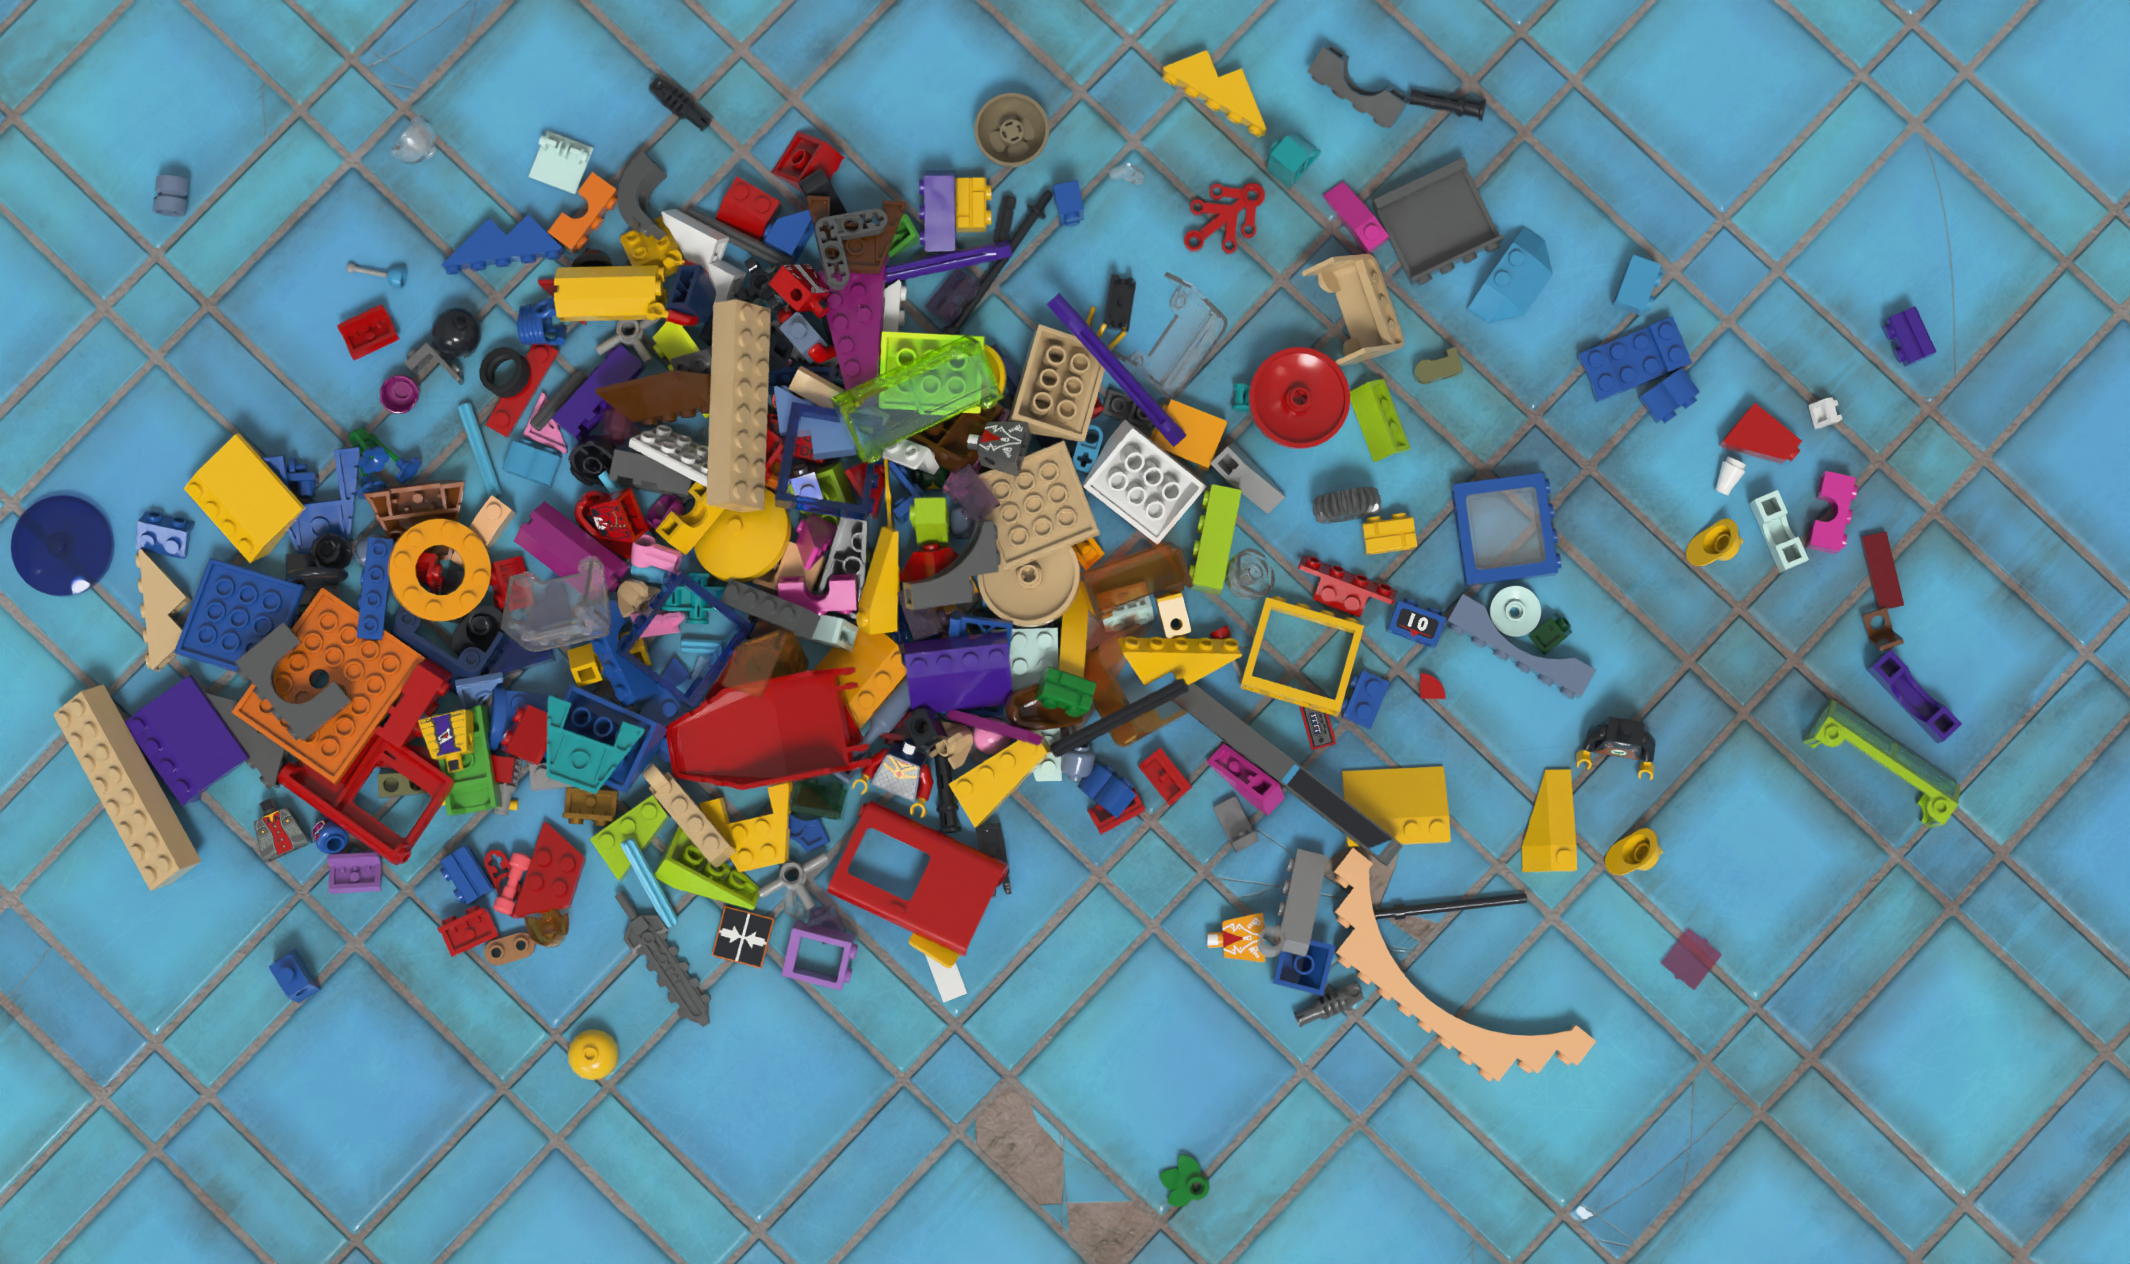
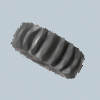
M1358 487L1320 495L1313 500V514L1316 522L1322 524L1360 519L1377 514L1381 510V497L1378 489L1374 487Z

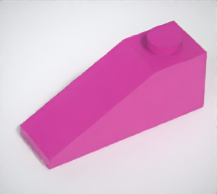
M1344 181L1323 195L1325 201L1364 254H1371L1387 243L1389 238L1387 232Z
M813 513L806 520L802 519L796 530L799 533L796 544L804 568L810 570L830 549L838 526Z
M1223 744L1207 760V763L1221 777L1265 815L1269 816L1285 799L1278 782L1227 745Z

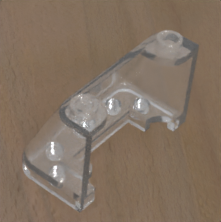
M593 556L580 560L578 562L580 573L543 582L531 572L510 576L501 629L524 649L534 652L607 636L610 633L611 618L604 565Z

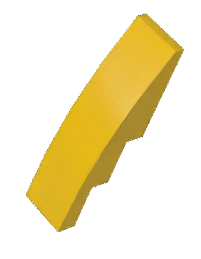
M1080 583L1075 600L1068 610L1061 615L1058 670L1084 678L1090 588L1088 583Z

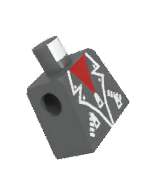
M988 422L983 435L969 434L967 448L978 450L980 463L983 466L1013 476H1019L1031 440L1028 422Z

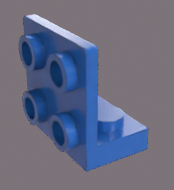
M890 461L888 463L889 471L910 496V498L904 496L894 505L896 507L893 510L894 517L902 526L910 519V505H915L914 498L925 497L923 496V491L916 483L910 484L908 481L910 479L908 477L909 474L899 463L895 465L893 461Z

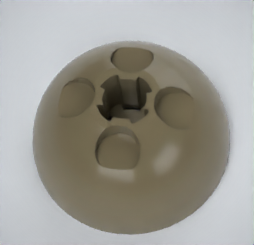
M1004 93L993 97L980 109L975 120L974 134L979 149L990 161L1004 167H1019L1032 162L1042 153L1048 141L1049 122L1043 108L1032 98L1019 93Z

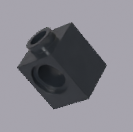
M918 708L911 712V717L904 720L917 748L929 749L948 737L937 712L933 709ZM927 721L928 728L924 732L922 726Z

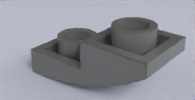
M1111 389L1107 390L1103 402L1104 410L1100 414L1122 422L1126 419L1132 425L1142 428H1152V421L1129 396Z

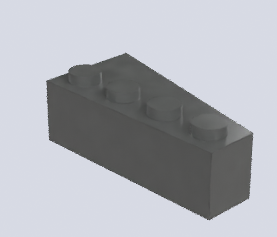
M848 505L844 506L817 595H823L829 591L831 575L857 574L859 604L867 577L870 512ZM858 607L852 613L841 615L856 619Z

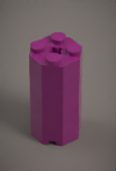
M545 501L530 514V521L527 524L524 522L520 527L514 542L593 601L597 606L606 601L609 592L614 594L618 590L619 585L622 583L619 579L623 578L631 567Z

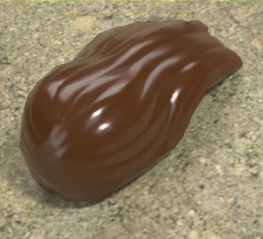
M1038 683L1012 692L1005 703V712L1010 724L1028 731L1063 728L1083 721V715L1073 717L1067 715L1064 709L1058 707L1056 709H1049L1042 706L1041 701L1035 700L1037 687L1039 686Z

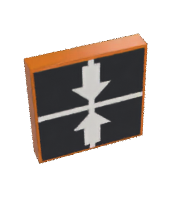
M725 906L712 956L762 969L775 919Z

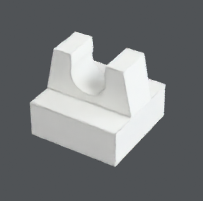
M1833 397L1808 405L1815 429L1824 428L1842 420V416L1837 415L1835 409L1838 401L1833 400Z

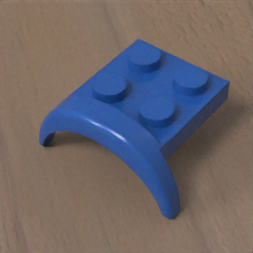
M498 683L492 690V713L488 737L491 754L496 752L506 730H511L515 722L512 720V717L518 707L528 704L548 713V694L504 690L503 683Z

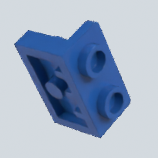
M1364 669L1360 674L1355 673L1350 687L1354 688L1351 697L1345 696L1340 710L1344 712L1342 718L1371 729L1390 682L1369 674Z

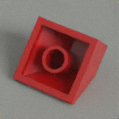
M871 459L844 472L875 521L879 518L885 493V470L880 462L875 465Z
M938 543L923 545L924 549L915 551L911 555L899 575L900 582H910L930 577L948 567L959 555L950 547H939Z

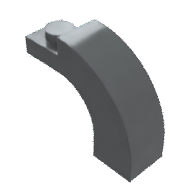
M641 151L629 164L622 176L618 189V207L623 220L636 232H642L647 237L652 235L660 241L666 233L652 219L648 206L651 194L667 177V174L655 161Z

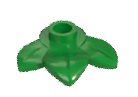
M1180 1155L1178 1158V1169H1168L1159 1175L1163 1185L1172 1191L1167 1200V1203L1172 1206H1186L1192 1200L1203 1199L1209 1192L1208 1180L1201 1175L1199 1164L1189 1156ZM1194 1182L1201 1184L1202 1188L1200 1191L1195 1192L1192 1190Z

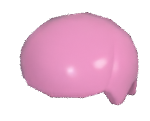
M985 717V719L1007 724L1004 720L997 717ZM974 727L971 729L974 747L984 754L996 755L1011 743V738Z

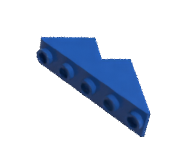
M529 214L507 235L488 218L441 266L446 270V274L454 275L461 273L462 269L471 268L472 271L485 270L486 266L489 265L508 267L511 265V262L521 261L522 264L534 263L536 258L546 257V260L560 259L565 251Z

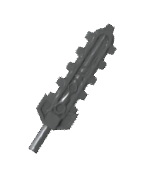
M623 891L618 893L614 897L631 921L623 938L633 954L636 952L639 956L645 954L649 960L646 964L649 972L653 970L659 975V979L656 981L660 988L667 987L670 992L667 998L670 1003L677 1002L681 1008L678 1012L681 1019L688 1018L692 1022H698L703 1027L709 1024L708 1003L711 998L708 994L701 995L697 989L700 985L698 979H690L686 973L690 968L686 962L680 963L676 958V955L679 953L676 946L669 947L665 940L668 937L666 932L669 930L660 916H640Z

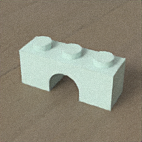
M1778 490L1749 503L1780 573L1809 560L1799 536L1795 537L1788 525L1786 518L1788 512Z

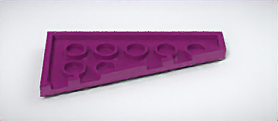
M888 254L879 275L850 273L847 286L841 290H834L827 285L823 270L817 272L818 276L830 290V294L824 301L830 308L826 316L850 408L854 412L878 403L880 376L878 367L879 358H881L880 340L884 321V285L887 280L886 260H888ZM834 272L833 278H836L837 282H841L843 276H839L838 272Z

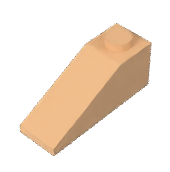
M491 495L474 518L469 529L480 538L488 552L515 517L516 513ZM455 551L450 560L464 569L463 561Z

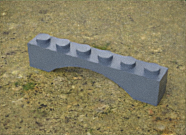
M1464 594L1460 596L1445 622L1450 625L1448 629L1460 636L1463 633L1472 638L1471 642L1483 649L1485 646L1494 650V656L1503 661L1510 659L1517 663L1515 665L1517 669L1526 674H1529L1531 671L1539 676L1537 678L1538 681L1549 687L1552 684L1561 689L1559 692L1570 699L1582 696L1596 669L1575 657L1546 659L1533 656L1518 649L1508 642L1496 629L1489 618L1485 606Z

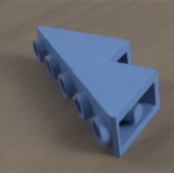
M784 385L780 387L774 386L780 437L789 439L811 436L814 460L877 453L881 448L883 441L873 434L865 435L860 432V428L851 422L845 424L838 420V416L829 410L822 411L816 408V404L804 397L800 399L794 396V392Z

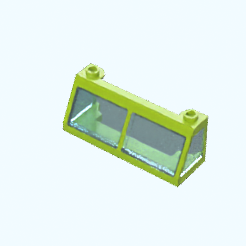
M1833 699L1830 700L1803 740V743L1814 749L1821 743L1828 747H1836L1844 740L1922 792V795L1916 802L1921 807L1923 813L1920 819L1921 823L1929 828L1944 826L1958 805L1960 785Z

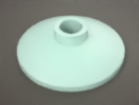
M1510 586L1499 591L1493 598L1490 606V617L1494 626L1501 633L1512 637L1524 636L1537 626L1541 617V606L1537 597L1530 590L1521 586ZM1511 608L1518 609L1519 615L1517 617L1510 615Z

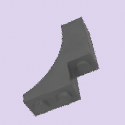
M975 521L973 532L966 547L948 567L930 577L903 582L906 608L917 610L972 602L974 584L970 580V576L999 572L998 565L1001 563L999 551L996 550L998 530L996 525H994V521Z

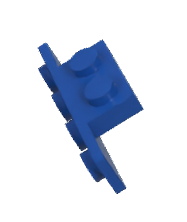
M373 537L368 539L365 570L361 572L362 595H359L358 610L360 612L357 637L359 639H383L390 584L387 570L388 560L394 546L392 539Z

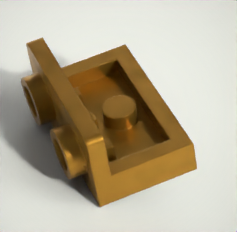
M566 788L565 811L562 813V817L567 818L569 824L583 825L584 820H593L595 826H609V822L616 821L619 792L598 790L596 794L579 788Z

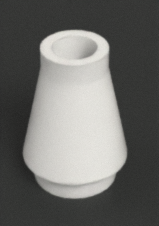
M1727 457L1725 462L1722 461L1718 482L1714 490L1729 496L1731 490L1744 475L1746 465L1731 457Z

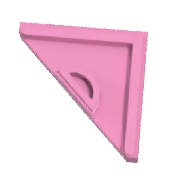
M541 393L523 436L567 455L568 450L562 434L553 419L541 431L535 430L530 425L532 418L548 402L546 394Z

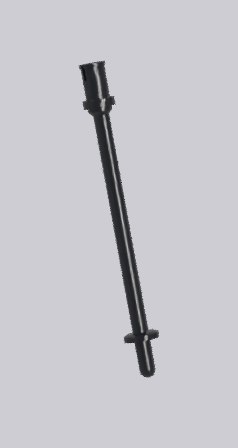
M1051 190L1044 191L1034 206L1027 205L1026 208L1030 213L1009 241L1012 255L1038 218L1042 220L1046 218L1042 212L1053 197ZM1011 257L996 260L952 325L943 327L942 334L960 335L961 328Z

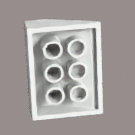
M1126 419L1108 439L1082 484L1085 489L1157 545L1207 487L1199 477Z

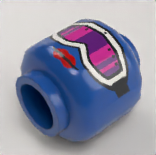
M328 817L318 820L312 829V836L317 848L325 854L338 853L348 844L349 836L347 831Z

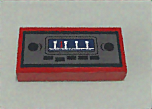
M1299 706L1311 751L1335 745L1336 740L1329 715Z

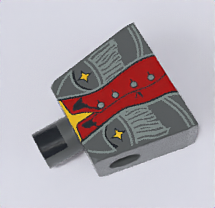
M274 798L267 799L259 804L265 817L254 821V828L263 862H272L313 843L291 808L286 807L278 810Z

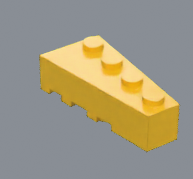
M1040 730L1032 732L1043 736L1041 745L1037 746L1018 740L949 783L950 788L975 828L982 826L993 812L1052 753L1050 745Z

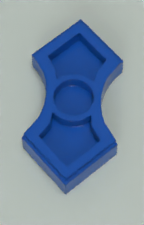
M791 813L789 814L788 828L790 829V839L797 841L806 853L830 842L820 819L805 821L794 817Z

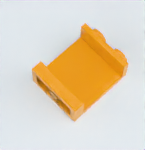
M1171 399L1169 405L1164 404L1162 409L1182 429L1186 437L1173 447L1159 432L1157 427H1154L1150 439L1166 452L1196 463L1200 469L1208 471L1228 421Z

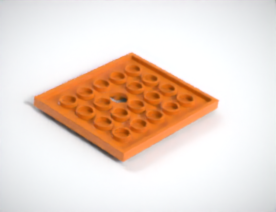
M322 587L291 629L301 640L302 644L278 664L274 672V686L279 696L291 704H302L312 700L335 681L353 702L306 741H302L300 738L296 741L287 731L289 727L284 719L279 721L269 709L273 706L267 699L262 701L255 694L253 689L256 686L253 683L232 710V713L337 785L372 737L377 727L385 719L391 705L394 706L402 694L400 691L416 666L426 658L385 630L382 640L359 639L357 637L359 612ZM325 670L328 673L329 682L324 688L316 689L312 687L310 676L314 671Z

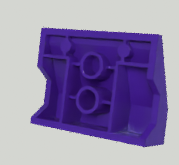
M1006 631L904 643L912 712L921 707L933 709L936 712L1005 705L1007 698L1013 692Z
M189 675L145 705L125 722L133 738L182 806L201 799V794L210 786L231 774L250 758L192 675Z

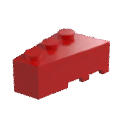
M428 658L420 662L400 691L402 694L395 707L391 705L387 711L390 713L387 722L382 726H378L374 733L399 749L415 738H421L423 733L418 720L426 719L436 714L440 707L437 702L441 696L444 697L451 687L449 681L453 674Z

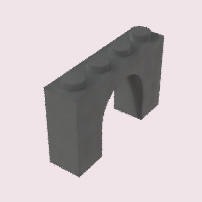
M283 622L235 662L239 666L236 671L245 682L249 679L256 686L253 691L262 701L265 699L269 701L273 706L269 709L279 721L284 719L289 725L287 731L296 741L299 738L302 741H306L353 701L335 681L306 703L291 704L279 696L274 686L276 667L285 657L302 644L301 640L289 626Z

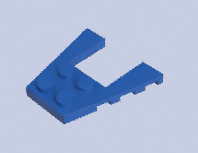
M361 446L334 449L341 499L302 503L305 509L288 529V534L297 554H311L310 550L313 541L325 532L337 533L351 543L359 470L358 460L360 459ZM285 455L261 457L290 490Z

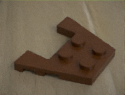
M807 195L806 203L815 228L819 219L830 216V197ZM883 200L882 210L886 213L888 222L882 233L842 241L850 273L880 274L904 213L906 202ZM844 223V227L848 231H856L858 229L857 223ZM823 226L822 231L826 233V242L830 241V230L827 226ZM829 248L825 251V255L829 259H836L839 257V252L834 248ZM838 265L834 266L835 272H838Z

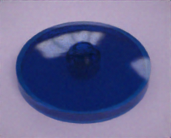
M52 496L33 504L18 520L11 539L12 560L21 578L34 589L51 596H74L91 589L105 576L114 555V536L106 517L91 503L74 496Z

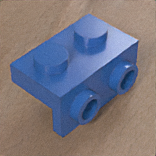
M157 511L145 512L137 523L135 548L185 559L188 556L189 536L194 528V522L187 521L183 517L165 516Z

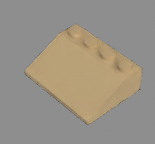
M1039 324L1031 339L1008 422H1028L1031 434L1084 442L1105 369L1077 337Z

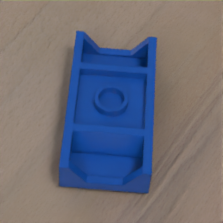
M1673 316L1605 345L1602 344L1579 353L1577 356L1579 363L1584 367L1589 378L1596 403L1678 371L1681 368L1688 367L1692 363Z

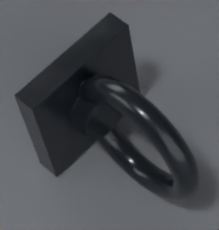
M311 554L285 555L286 580L306 587L299 605L309 606L322 587L339 598V582L345 581L348 578L346 570L333 567H318L313 562Z

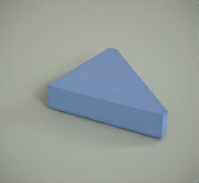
M498 672L455 680L461 709L468 710L482 705L492 694L491 691L498 683L503 682V673Z

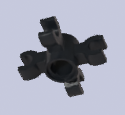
M750 257L744 261V264L751 273L749 279L750 287L737 292L734 296L737 300L753 303L754 300L761 297L766 300L770 309L778 314L784 306L777 297L778 293L768 283L782 265H786V263L779 264L774 271L768 274L762 270L758 261ZM765 282H768L766 287L761 289V286Z

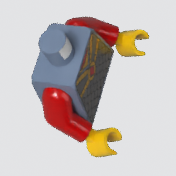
M787 304L778 312L777 319L782 324L779 329L810 364L813 362L823 363L837 356L835 347L832 345L828 346L805 318L792 306Z

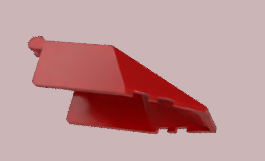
M855 667L811 670L721 690L710 700L704 701L699 707L687 712L665 727L667 729L666 738L673 777L746 790L841 773L871 765L872 761L868 758L859 759V761L855 762L853 760L852 752L866 751V749H869V744L851 746L841 692L858 688V682L840 685L839 681L840 675L846 676L855 673Z

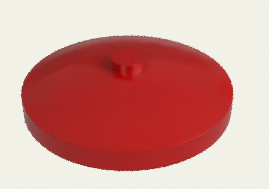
M1305 347L1287 348L1271 355L1256 370L1249 386V410L1258 429L1272 442L1290 449H1309L1328 441L1343 426L1350 408V389L1343 371L1324 353Z

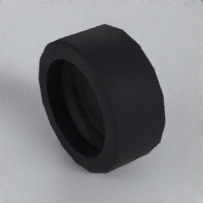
M496 348L483 359L479 369L480 380L483 386L496 396L503 398L513 397L520 393L528 384L530 365L526 358L512 348ZM506 360H514L516 362V370L513 377L503 385H496L494 383V374L498 366Z

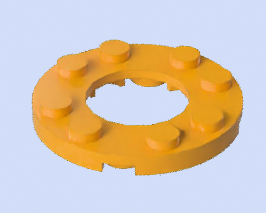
M447 519L427 520L407 529L395 542L388 560L387 570L390 584L398 602L411 614L429 621L454 620L472 611L483 599L491 577L489 555L480 538L463 524ZM433 545H444L452 548L460 555L463 561L464 577L462 583L455 591L447 595H435L427 592L420 585L416 577L415 566L418 557L425 549Z

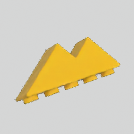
M1207 50L1163 67L1162 79L1172 86L1177 84L1184 88L1183 91L1188 96L1194 99L1199 97L1204 100L1205 105L1216 112L1220 110L1226 113V117L1235 124L1241 122L1249 127L1248 131L1257 137L1266 135V126L1242 68L1218 77Z
M1128 636L1118 639L1123 655L1144 686L1171 671L1177 680L1184 678L1187 684L1190 685L1242 656L1238 646L1239 643L1233 638L1186 639L1183 637L1136 638Z

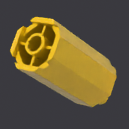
M652 265L557 268L554 277V285H558L557 292H554L556 316L560 318L561 322L649 320L646 317L647 314H656L653 308L648 307L649 305L661 303L666 310L665 304H667L669 293L668 289H664L663 282L666 281L665 267Z

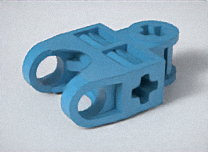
M1089 425L1086 437L1094 435L1098 438V441L1093 444L1086 441H1078L1072 460L1081 485L1101 453L1103 432L1096 425ZM1084 460L1088 462L1085 467L1081 465ZM1082 486L1088 500L1090 492Z

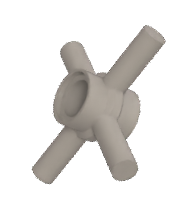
M663 318L640 321L617 320L616 335L595 348L601 356L622 343L628 347H634L644 365H648L653 359L642 343L644 330ZM629 329H636L632 335H625Z
M825 852L804 864L791 861L788 858L787 862L781 863L783 867L780 870L779 878L757 891L763 899L784 886L789 889H795L806 910L810 911L816 905L804 885L807 880V873L825 864L829 859ZM798 869V879L794 882H789L787 878L789 871Z

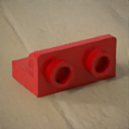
M522 556L491 564L489 585L492 586L494 592V605L503 615L536 604Z

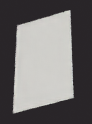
M925 955L943 1003L967 994L956 962L952 968H946Z

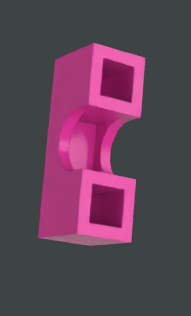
M1825 471L1821 474L1816 499L1824 500L1831 505L1833 517L1829 522L1815 520L1810 523L1805 548L1836 554L1845 548L1847 542V534H1844L1845 526L1850 524L1853 510L1849 509L1851 499H1855L1858 485H1854L1856 477Z
M857 574L831 575L829 591L823 595H815L808 590L806 576L780 577L778 581V596L818 615L827 614V611L849 614L853 610H857L858 607Z

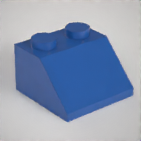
M809 210L778 218L774 225L769 224L764 233L766 245L790 256L794 260V265H796L815 230Z
M1310 940L1306 956L1281 951L1278 955L1272 984L1323 996L1335 945Z

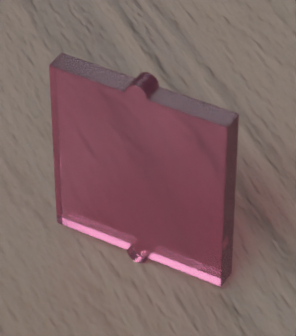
M1687 929L1660 964L1675 975V979H1680L1691 989L1695 990L1722 955L1707 944L1708 940H1702L1693 931Z

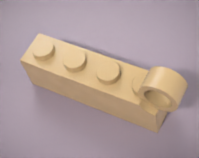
M654 763L642 771L641 774L651 785L649 787L650 791L712 865L718 868L736 852L669 772L663 774Z

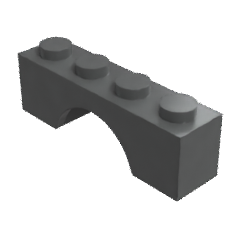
M1327 43L1307 71L1312 75L1311 78L1318 84H1325L1333 89L1332 93L1341 99L1346 98L1352 102V106L1361 113L1366 112L1372 116L1373 121L1377 125L1390 129L1411 99L1391 85L1375 92L1361 89L1353 82L1349 75V56L1332 44Z
M731 578L720 599L721 603L755 618L758 617L810 640L821 618L820 615L804 607Z

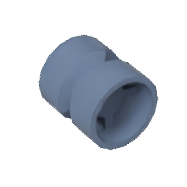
M173 175L156 176L155 191L159 194L157 197H154L153 212L165 216H185L187 201L183 197L188 195L189 180Z

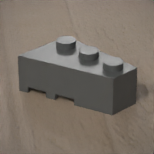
M617 449L614 450L609 479L624 488L671 496L675 495L695 500L688 490L696 481L640 452L632 451L631 453Z

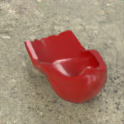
M600 491L584 493L576 502L574 508V516L581 529L590 534L611 552L623 558H631L632 543L603 539L599 534L597 526L590 525L586 520L590 506L607 493ZM646 522L649 531H651L652 526Z

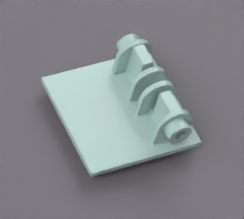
M546 131L545 136L542 135L539 140V145L541 146L528 177L576 194L594 148Z

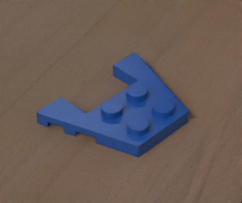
M676 658L672 659L657 684L659 691L647 700L639 715L653 720L663 727H666L687 713L671 694L675 688L691 676ZM665 733L656 753L665 764H668L671 761Z

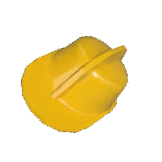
M1729 518L1721 519L1696 535L1690 541L1686 550V558L1690 564L1705 566L1715 560L1727 561L1732 559L1738 553L1740 545L1744 542L1738 534V526L1735 521Z
M1642 828L1619 840L1608 850L1605 857V867L1613 875H1624L1634 870L1651 869L1656 865L1660 855L1663 853L1662 848L1658 845L1657 835L1649 828Z

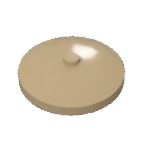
M1071 546L1007 572L1003 570L1000 563L998 565L999 572L978 575L979 590L990 610L1002 620L1013 621V625L1021 627L1045 625L1063 615L1077 596L1081 578L1079 561Z

